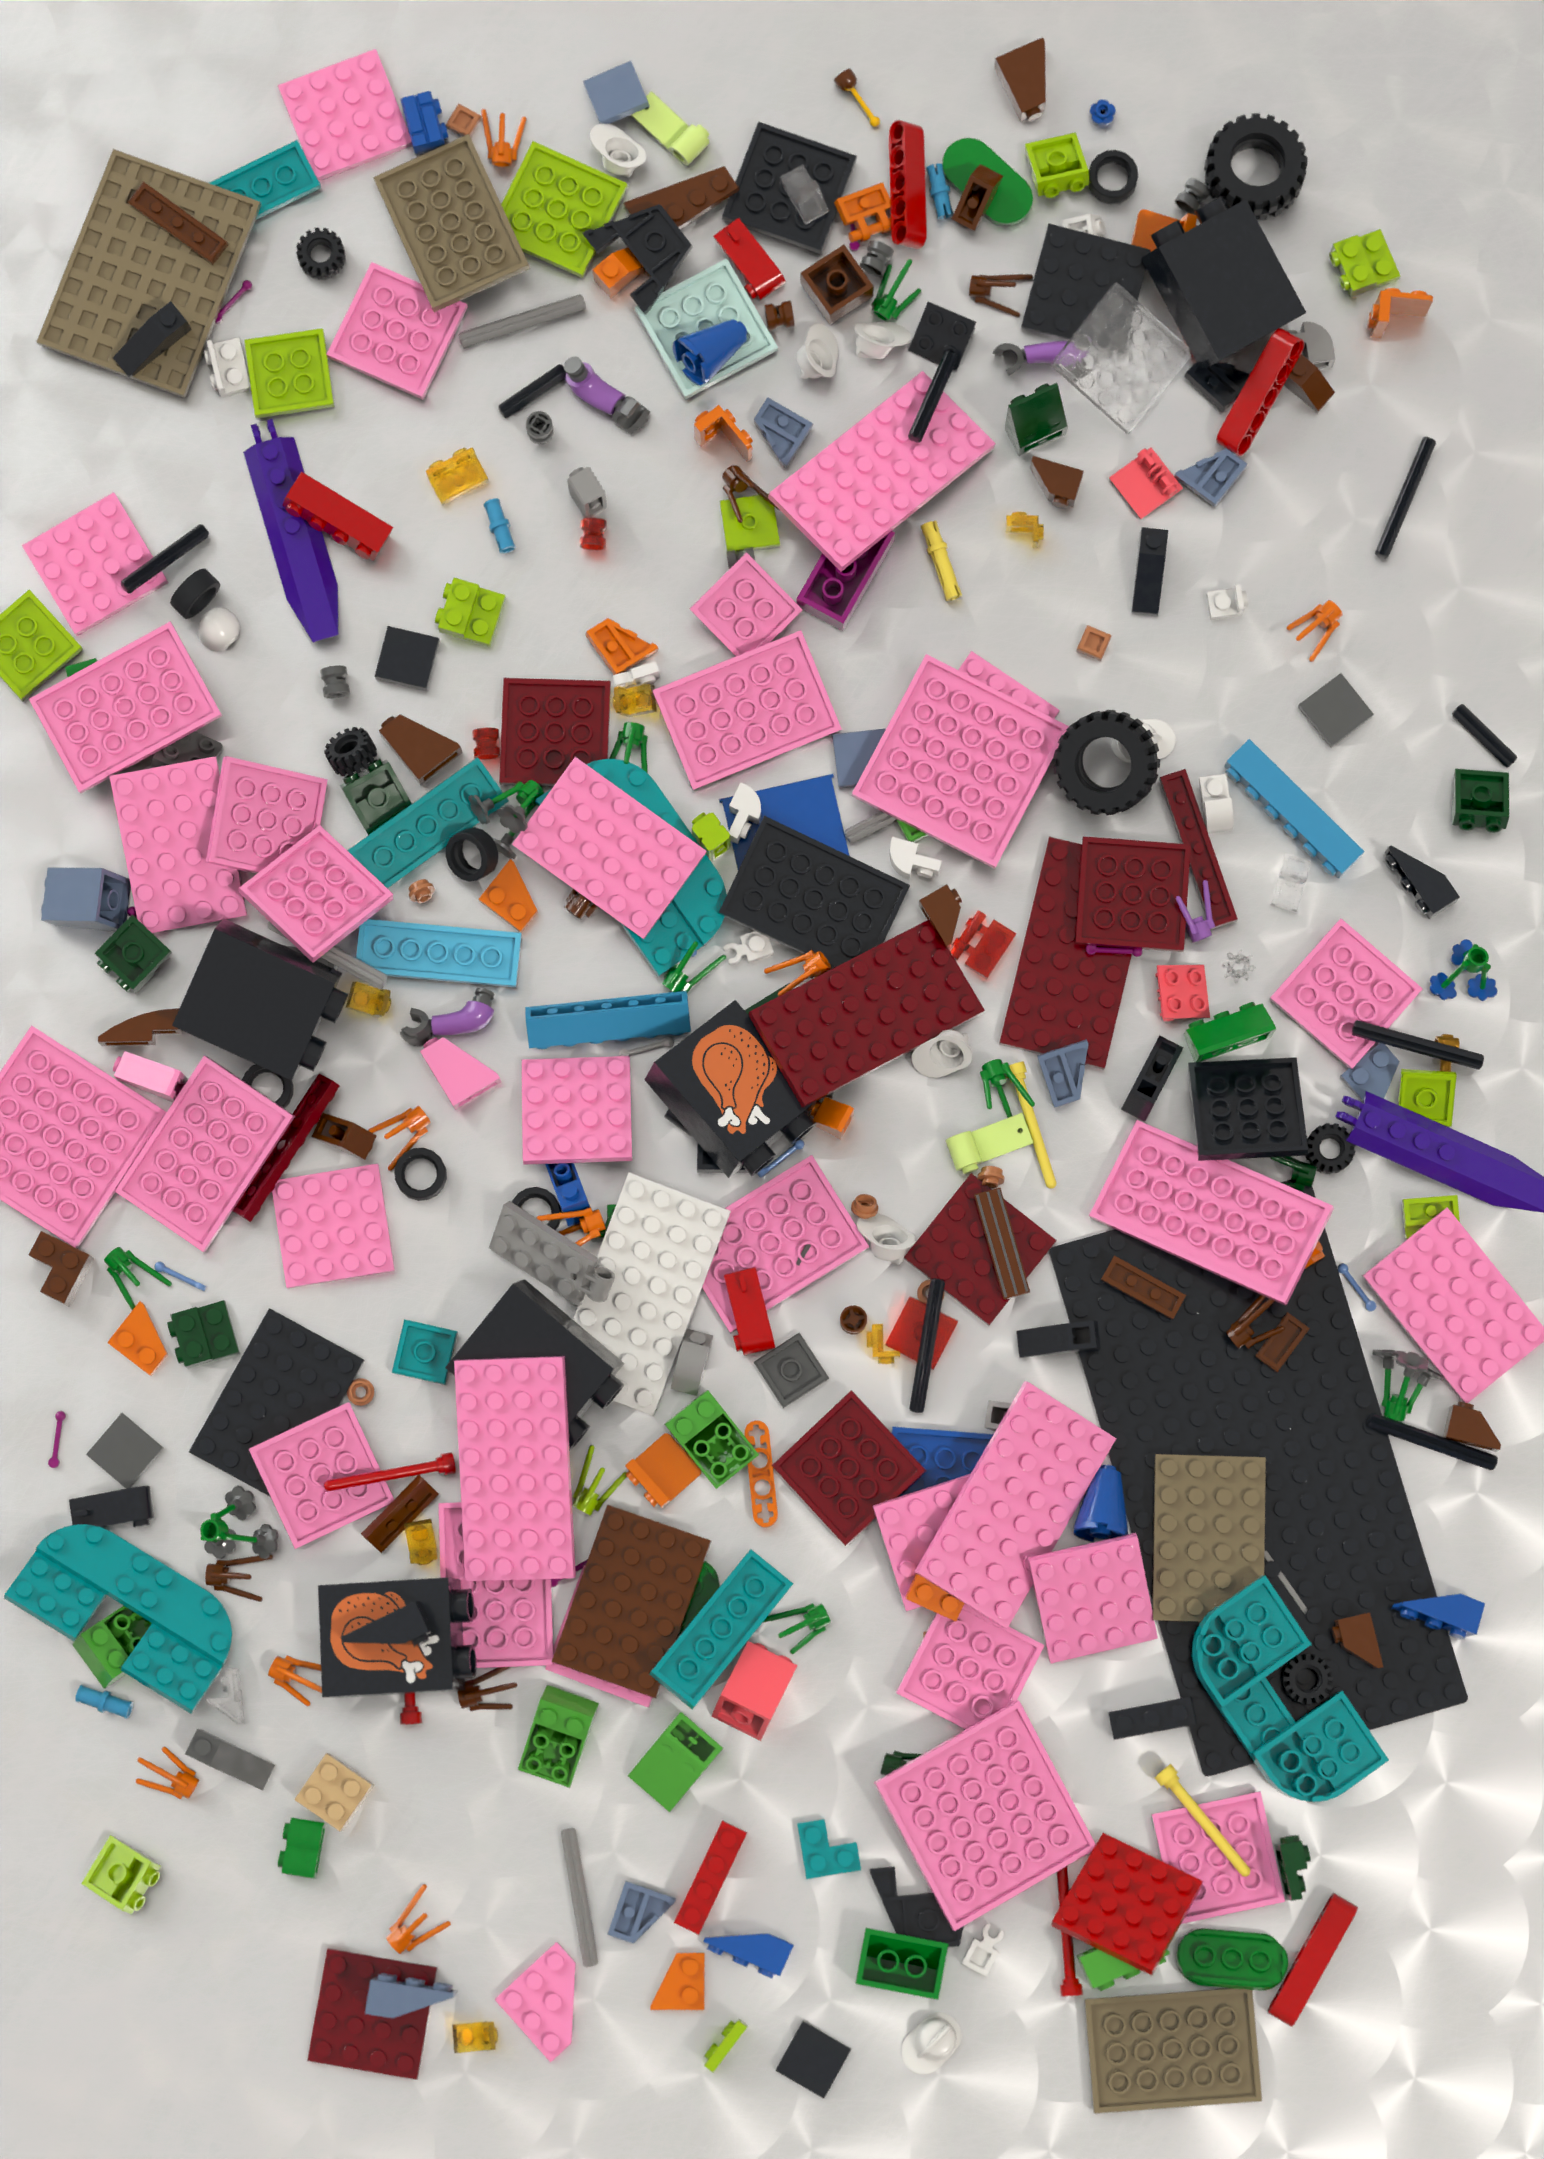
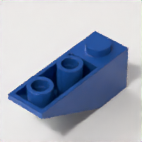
M574 1163L545 1164L563 1212L580 1211L590 1208ZM584 1216L565 1219L567 1225L571 1226L579 1223V1218Z
M1463 1594L1405 1601L1393 1604L1392 1609L1401 1612L1400 1616L1406 1619H1420L1425 1621V1626L1437 1630L1443 1628L1450 1631V1636L1465 1639L1468 1636L1477 1635L1485 1603Z
M770 1933L705 1937L704 1942L708 1944L707 1950L721 1956L724 1951L734 1955L732 1961L748 1967L749 1963L759 1967L758 1973L772 1979L775 1974L781 1976L794 1944Z

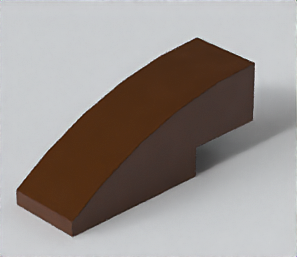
M179 1008L153 1011L127 1019L98 1036V1043L101 1046L156 1045V1034H183L182 1030L172 1026Z

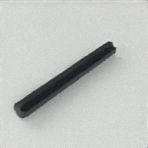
M1423 437L1376 548L1375 554L1378 557L1387 559L1390 555L1436 445V441L1430 437Z
M1358 1020L1354 1022L1352 1027V1035L1477 1070H1480L1483 1066L1484 1056L1479 1053Z
M932 1278L930 1281L909 1407L910 1411L916 1413H923L945 1287V1280Z
M1372 1413L1367 1420L1368 1428L1479 1467L1494 1470L1497 1465L1498 1457L1493 1454L1382 1415Z

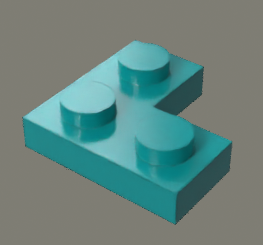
M825 1819L797 1824L806 1879L861 1870L857 1842L829 1847Z

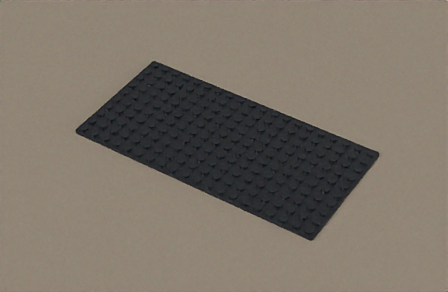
M1291 1179L1280 1183H1295L1296 1180ZM1304 1186V1190L1301 1192L1316 1198L1313 1187ZM1325 1228L1318 1240L1322 1245V1252L1325 1257L1304 1269L1286 1306L1274 1301L1270 1307L1250 1324L1255 1332L1251 1336L1253 1338L1275 1329L1288 1312L1310 1328L1277 1373L1255 1357L1267 1339L1255 1343L1249 1349L1246 1345L1238 1348L1226 1333L1231 1328V1325L1242 1316L1261 1294L1116 1229L1052 1247L1049 1255L1069 1322L1098 1321L1101 1349L1078 1351L1100 1427L1116 1438L1108 1455L1111 1465L1115 1466L1122 1476L1126 1516L1131 1533H1136L1138 1536L1151 1600L1153 1591L1155 1454L1266 1457L1264 1551H1267L1274 1561L1268 1562L1264 1557V1575L1312 1644L1295 1657L1303 1654L1319 1656L1331 1667V1674L1334 1679L1332 1681L1333 1687L1326 1698L1314 1704H1300L1293 1701L1285 1693L1284 1687H1282V1672H1284V1667L1290 1660L1266 1676V1679L1294 1721H1298L1339 1691L1345 1693L1369 1730L1465 1703L1468 1700V1696L1448 1630L1429 1628L1425 1626V1621L1417 1618L1416 1620L1406 1619L1400 1616L1401 1612L1392 1609L1393 1604L1437 1597L1389 1436L1367 1427V1420L1370 1414L1382 1415ZM1114 1255L1186 1295L1173 1320L1101 1281ZM1265 1297V1299H1264V1300L1261 1302V1304L1253 1311V1313H1254L1262 1304H1264V1303H1265L1268 1299H1270V1298ZM1280 1570L1308 1609L1306 1615L1279 1579ZM1370 1613L1383 1667L1374 1669L1342 1649L1340 1643H1335L1332 1627L1336 1626V1620ZM1158 1621L1180 1698L1189 1696L1193 1698L1197 1724L1189 1725V1729L1203 1775L1208 1777L1254 1764V1761L1196 1674L1192 1658V1647L1200 1622ZM1304 1668L1297 1675V1683L1304 1690H1312L1318 1683V1676L1314 1670Z

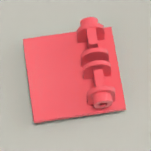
M1152 447L1148 450L1146 448L1141 450L1137 454V458L1109 477L1110 481L1140 519H1143L1183 489Z
M1157 965L1155 977L1158 978L1159 989H1157V993H1160L1158 1001H1161L1160 1017H1162L1163 1022L1174 1021V1019L1210 1018L1204 965Z

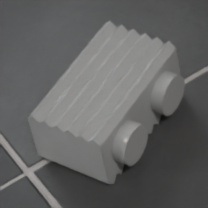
M580 467L570 473V478L567 479L569 494L584 518L589 519L607 507L605 490L600 485V482L597 481V477L594 476L591 468L586 467L583 469V467Z

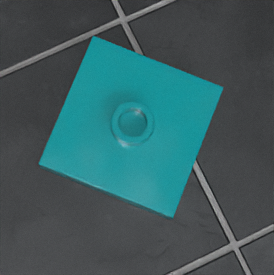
M404 1319L392 1373L446 1385L449 1371L445 1367L452 1360L458 1331Z

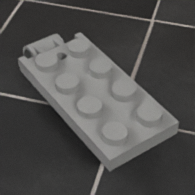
M511 1201L503 1205L489 1249L577 1306L582 1305L585 1294L596 1302L607 1300L615 1274L604 1267L595 1268L598 1260L596 1256Z

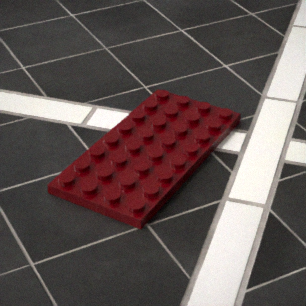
M1049 837L999 1045L1043 1054L1087 1039L1088 1049L1085 1065L1104 1070L1132 954L1096 952L1094 955H1089L1086 952L1087 945L1075 944L1082 844Z
M930 919L748 1013L802 1108L916 1049L926 1041L938 1036L942 1031L952 1030L985 1011L949 948H945L943 940L930 923Z

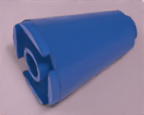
M731 319L679 337L673 342V353L677 363L682 360L686 368L682 370L693 383L701 386L708 383L747 341L746 335L748 332L742 322Z
M1101 1465L1086 1491L1073 1527V1534L1076 1537L1094 1542V1538L1107 1540L1128 1535L1122 1476L1115 1466Z

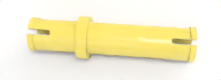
M937 521L927 522L921 525V529L927 542V553L931 555L945 599L946 601L958 599L962 596L948 557L947 543L943 542Z

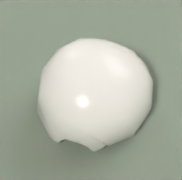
M221 607L213 608L201 618L198 636L202 644L210 650L223 651L237 640L240 623L236 615L230 610Z

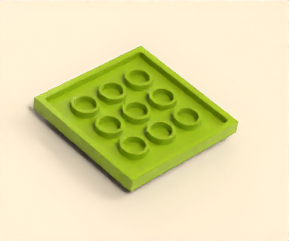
M532 141L501 205L523 252L583 278L596 253L584 237L583 232L589 229L594 230L611 222L628 188V183Z

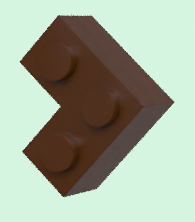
M41 1231L29 1253V1256L52 1268L40 1292L70 1307L94 1258Z

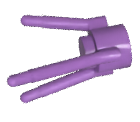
M1207 880L1203 881L1205 921L1202 916L1192 919L1181 897H1176L1179 908L1186 920V931L1192 943L1212 936L1210 929L1215 927L1212 919Z

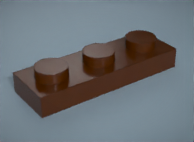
M1115 1255L1101 1278V1281L1171 1320L1174 1319L1186 1297L1180 1291Z
M418 1475L361 1534L382 1553L439 1493Z

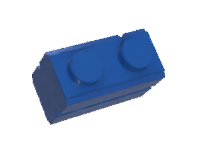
M426 91L400 99L415 155L425 154L445 145L444 139L449 137L445 122L439 123L437 116L442 114L438 98L433 99L431 91Z

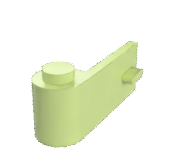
M651 91L646 96L650 107L631 114V116L673 156L688 166L710 143L708 139L709 133L699 124L697 126L692 124L688 126Z
M1023 1113L972 1132L967 1131L945 1140L956 1171L962 1170L963 1174L978 1170V1164L1034 1144Z

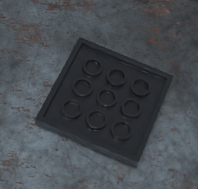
M758 121L735 181L740 190L729 197L722 220L732 223L739 218L748 229L821 254L838 211L834 202L836 199L843 197L857 156Z
M1048 223L1021 328L1124 354L1146 271L1141 258L1150 253L1151 249Z
M1297 1057L1188 1063L1198 1161L1308 1155Z

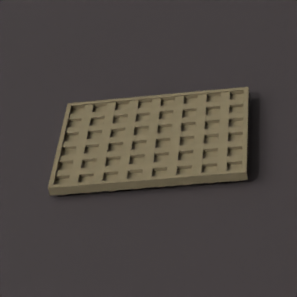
M113 149L36 341L37 344L128 377L113 357L152 315L171 301L187 320L192 330L131 379L185 398L253 228L261 203ZM143 182L228 242L229 245L214 265L128 204V201Z

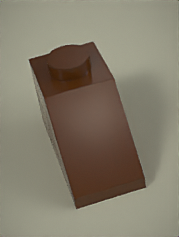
M980 164L970 175L952 220L975 231L994 199L1003 176Z
M1301 354L1284 386L1318 413L1335 394V391L1318 367Z
M1033 456L1030 469L1047 500L1052 501L1053 505L1060 508H1067L1068 506L1073 508L1084 471Z
M947 884L920 899L919 907L926 919L931 920L930 923L937 930L944 942L945 948L950 949L961 906L959 904L962 903L958 892L955 889L950 890Z
M322 1113L311 1137L349 1155L365 1160L373 1147L377 1135L353 1122Z
M1458 1402V1405L1450 1406L1443 1434L1444 1438L1494 1452L1500 1450L1501 1443L1481 1411L1473 1410L1474 1405L1465 1402Z
M1370 1613L1335 1621L1336 1626L1332 1627L1335 1643H1340L1342 1649L1372 1668L1383 1667Z

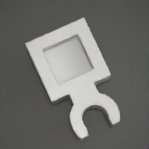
M656 661L632 668L629 672L613 675L616 690L631 684L647 686L656 682V678H660Z
M756 931L740 936L742 943L740 945L729 943L723 947L724 952L734 950L737 953L735 958L728 960L729 965L739 963L741 958L745 956L748 963L774 955L769 937Z
M989 1923L983 1928L982 1935L984 1938L982 1942L974 1938L962 1961L963 1965L986 1977L999 1954V1951L993 1949V1946L999 1943L1004 1936V1932L1000 1930L997 1937H989L988 1930L991 1927Z

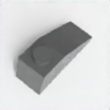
M202 1729L196 1730L185 1752V1755L261 1790H264L275 1767L274 1764Z

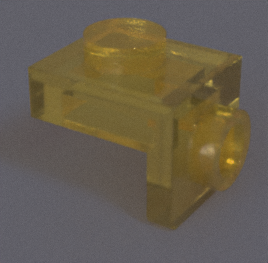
M1013 512L1011 515L1006 516L1005 533H1032V548H1038L1039 540L1044 539V524H1039V515Z
M645 684L627 689L620 686L614 687L613 706L616 713L626 717H633L657 712L656 699L652 692L655 686Z
M357 981L352 982L345 1008L372 1017H383L391 1006V998H389L391 991L378 989Z
M872 1324V1331H866L867 1348L872 1347V1360L878 1359V1364H894V1359H900V1351H884L883 1324Z
M432 1519L404 1523L410 1563L425 1565L438 1559Z
M493 2021L452 2024L454 2053L496 2049L498 2032L496 2027H494Z

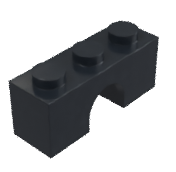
M1192 1696L1108 1712L1114 1740L1197 1724Z

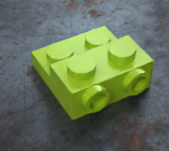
M1076 132L1025 144V152L1032 170V179L1038 197L1045 195L1047 198H1053L1059 192L1065 190L1079 192L1089 185V170Z
M1381 229L1360 237L1355 235L1333 243L1331 252H1329L1330 261L1333 267H1338L1341 274L1339 276L1341 287L1344 291H1348L1350 298L1400 279L1399 271Z
M453 578L452 584L446 583L443 598L447 599L444 609L439 608L435 617V623L439 624V632L490 647L506 596L480 588L478 584Z
M110 1835L81 1884L120 1910L133 1914L134 1910L138 1911L144 1905L145 1897L143 1895L148 1887H152L158 1882L160 1878L158 1870L161 1865Z

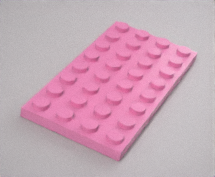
M923 371L773 489L768 495V499L840 571H843L995 447V442L944 391L922 441L916 443L908 438L910 429L932 382Z
M1137 1120L1089 1216L1093 1220L1286 1306L1334 1207L1228 1159L1198 1161L1196 1145Z
M565 1356L455 1360L465 1581L575 1578Z
M1024 1381L914 1572L996 1624L1008 1629L1033 1585L1028 1558L1052 1552L1116 1438L1031 1383Z

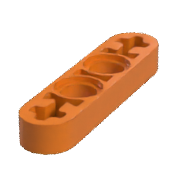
M755 1420L746 1426L744 1435L750 1444L755 1446L754 1436H749V1432L753 1431V1426H759L760 1430L765 1431V1435L760 1436L761 1445L766 1443L767 1449L756 1448L755 1450L758 1453L765 1454L768 1462L763 1468L754 1467L752 1461L748 1463L752 1510L756 1524L760 1527L768 1528L776 1523L778 1517L770 1436L766 1424ZM766 1480L769 1482L771 1489L767 1495L761 1496L755 1492V1484L758 1481ZM772 1498L773 1503H767L768 1512H773L774 1515L769 1518L768 1523H764L762 1518L757 1517L758 1513H762V1504L756 1505L755 1500Z

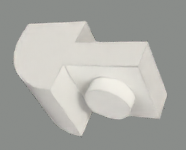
M1226 774L1199 777L1203 805L1202 813L1208 834L1233 830V807Z
M740 782L729 805V811L736 814L729 830L730 840L736 844L739 843L741 838L746 839L752 825L748 823L749 821L759 825L761 820L760 799L750 786Z
M892 837L890 861L899 875L910 879L912 870H916L917 875L926 878H932V875H939L942 861L918 855V843Z

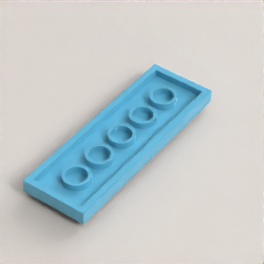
M368 919L359 926L356 958L392 977L516 988L522 934L517 932Z

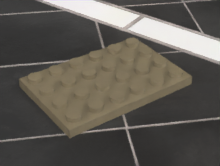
M469 134L373 177L434 312L530 269Z
M1155 1454L1152 1591L1154 1621L1201 1622L1206 1614L1215 1606L1221 1605L1264 1575L1266 1457Z
M1226 1988L1084 1999L1094 2114L1262 2101L1252 1990Z

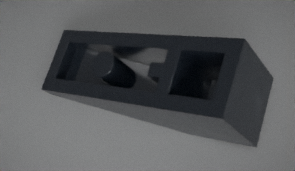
M170 301L142 325L115 354L113 359L130 379L192 329L187 320Z
M1141 528L1131 613L1158 616L1168 530Z
M1159 1035L1121 1110L1145 1122L1184 1047Z
M414 1601L340 1638L343 1643L413 1644L416 1647L429 1641L428 1636L435 1632L422 1602Z

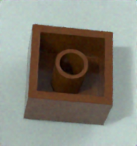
M845 245L837 248L800 273V284L829 325L872 298L874 294L873 284Z

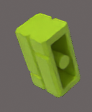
M703 812L692 821V835L698 844L707 851L706 855L710 861L716 860L730 849V834L721 825V822L714 813L706 815Z

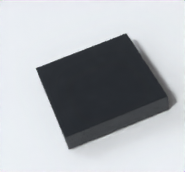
M387 626L375 672V679L427 691L440 638Z
M802 2021L775 2071L824 2099L849 2055L851 2048Z

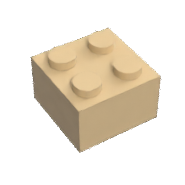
M326 1753L294 1800L338 1831H344L374 1787V1784L330 1753Z

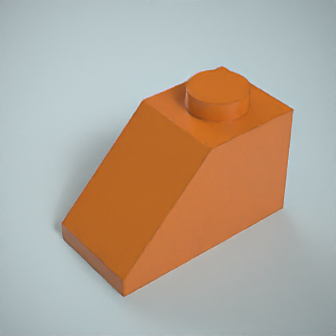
M627 247L610 254L592 271L594 281L611 299L643 273L645 269Z
M825 1097L822 1103L817 1102L810 1116L814 1117L813 1120L816 1122V1127L841 1140L854 1116V1108Z

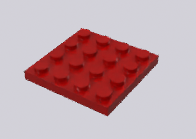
M1102 1833L1054 1916L1052 1927L1152 1976L1202 1888L1203 1881Z

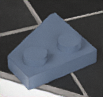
M768 397L754 418V423L783 467L787 469L812 429L813 423Z
M1226 448L1215 453L1210 458H1204L1196 462L1195 465L1183 471L1182 469L1177 471L1174 477L1213 507H1216L1245 470L1247 463Z
M1087 1039L1037 1055L1054 1108L1080 1100L1088 1049Z
M1379 1043L1363 1056L1353 1069L1349 1068L1340 1078L1362 1103L1364 1102L1366 1091L1384 1099L1400 1061L1385 1044Z
M625 1881L607 1935L634 1944L675 1903L676 1898Z

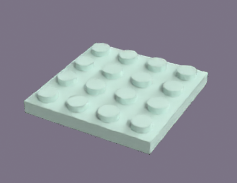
M727 258L662 292L646 315L638 306L634 307L637 316L685 400L778 351V346ZM731 319L742 322L748 332L746 335L747 341L708 383L701 386L693 383L682 371L686 368L682 360L677 363L672 349L673 342L679 337Z

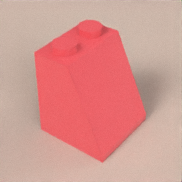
M748 1641L719 1697L711 1717L761 1741L798 1665L792 1663L785 1656H778L768 1651L765 1646L759 1643Z

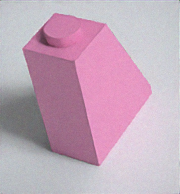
M435 1037L427 1041L423 1045L424 1049L420 1051L455 1110L501 1083V1079L496 1072L444 1037L439 1040Z
M124 1051L122 1057L118 1056L113 1066L114 1077L117 1080L171 1102H174L188 1080L177 1069Z

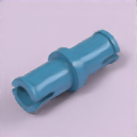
M937 163L934 168V164L926 167L931 185L930 197L934 198L937 219L942 220L944 216L947 219L954 214L949 198L950 187L946 185L943 165Z
M494 498L486 501L483 506L490 521V532L494 533L499 552L505 554L515 550L516 546L509 531L510 523L508 519H505L500 500Z
M80 1685L75 1697V1702L98 1708V1712L104 1713L107 1711L122 1716L125 1719L129 1718L133 1709L132 1701L112 1696L109 1691L100 1692L84 1685Z

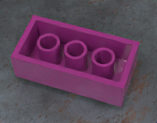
M891 531L843 571H840L822 553L797 597V604L807 613L844 631L893 545L895 532Z

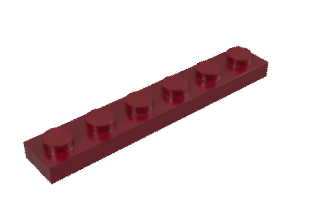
M1186 769L1161 776L1159 780L1182 844H1191L1190 869L1204 910L1203 881L1207 880L1212 919L1215 924L1214 928L1236 922L1238 918Z
M321 1074L317 1075L292 1113L295 1116L233 1209L234 1213L249 1222L259 1213L262 1204L274 1190L275 1184L289 1167L292 1158L304 1144L306 1137L313 1126L319 1121L329 1102L333 1100L340 1085Z

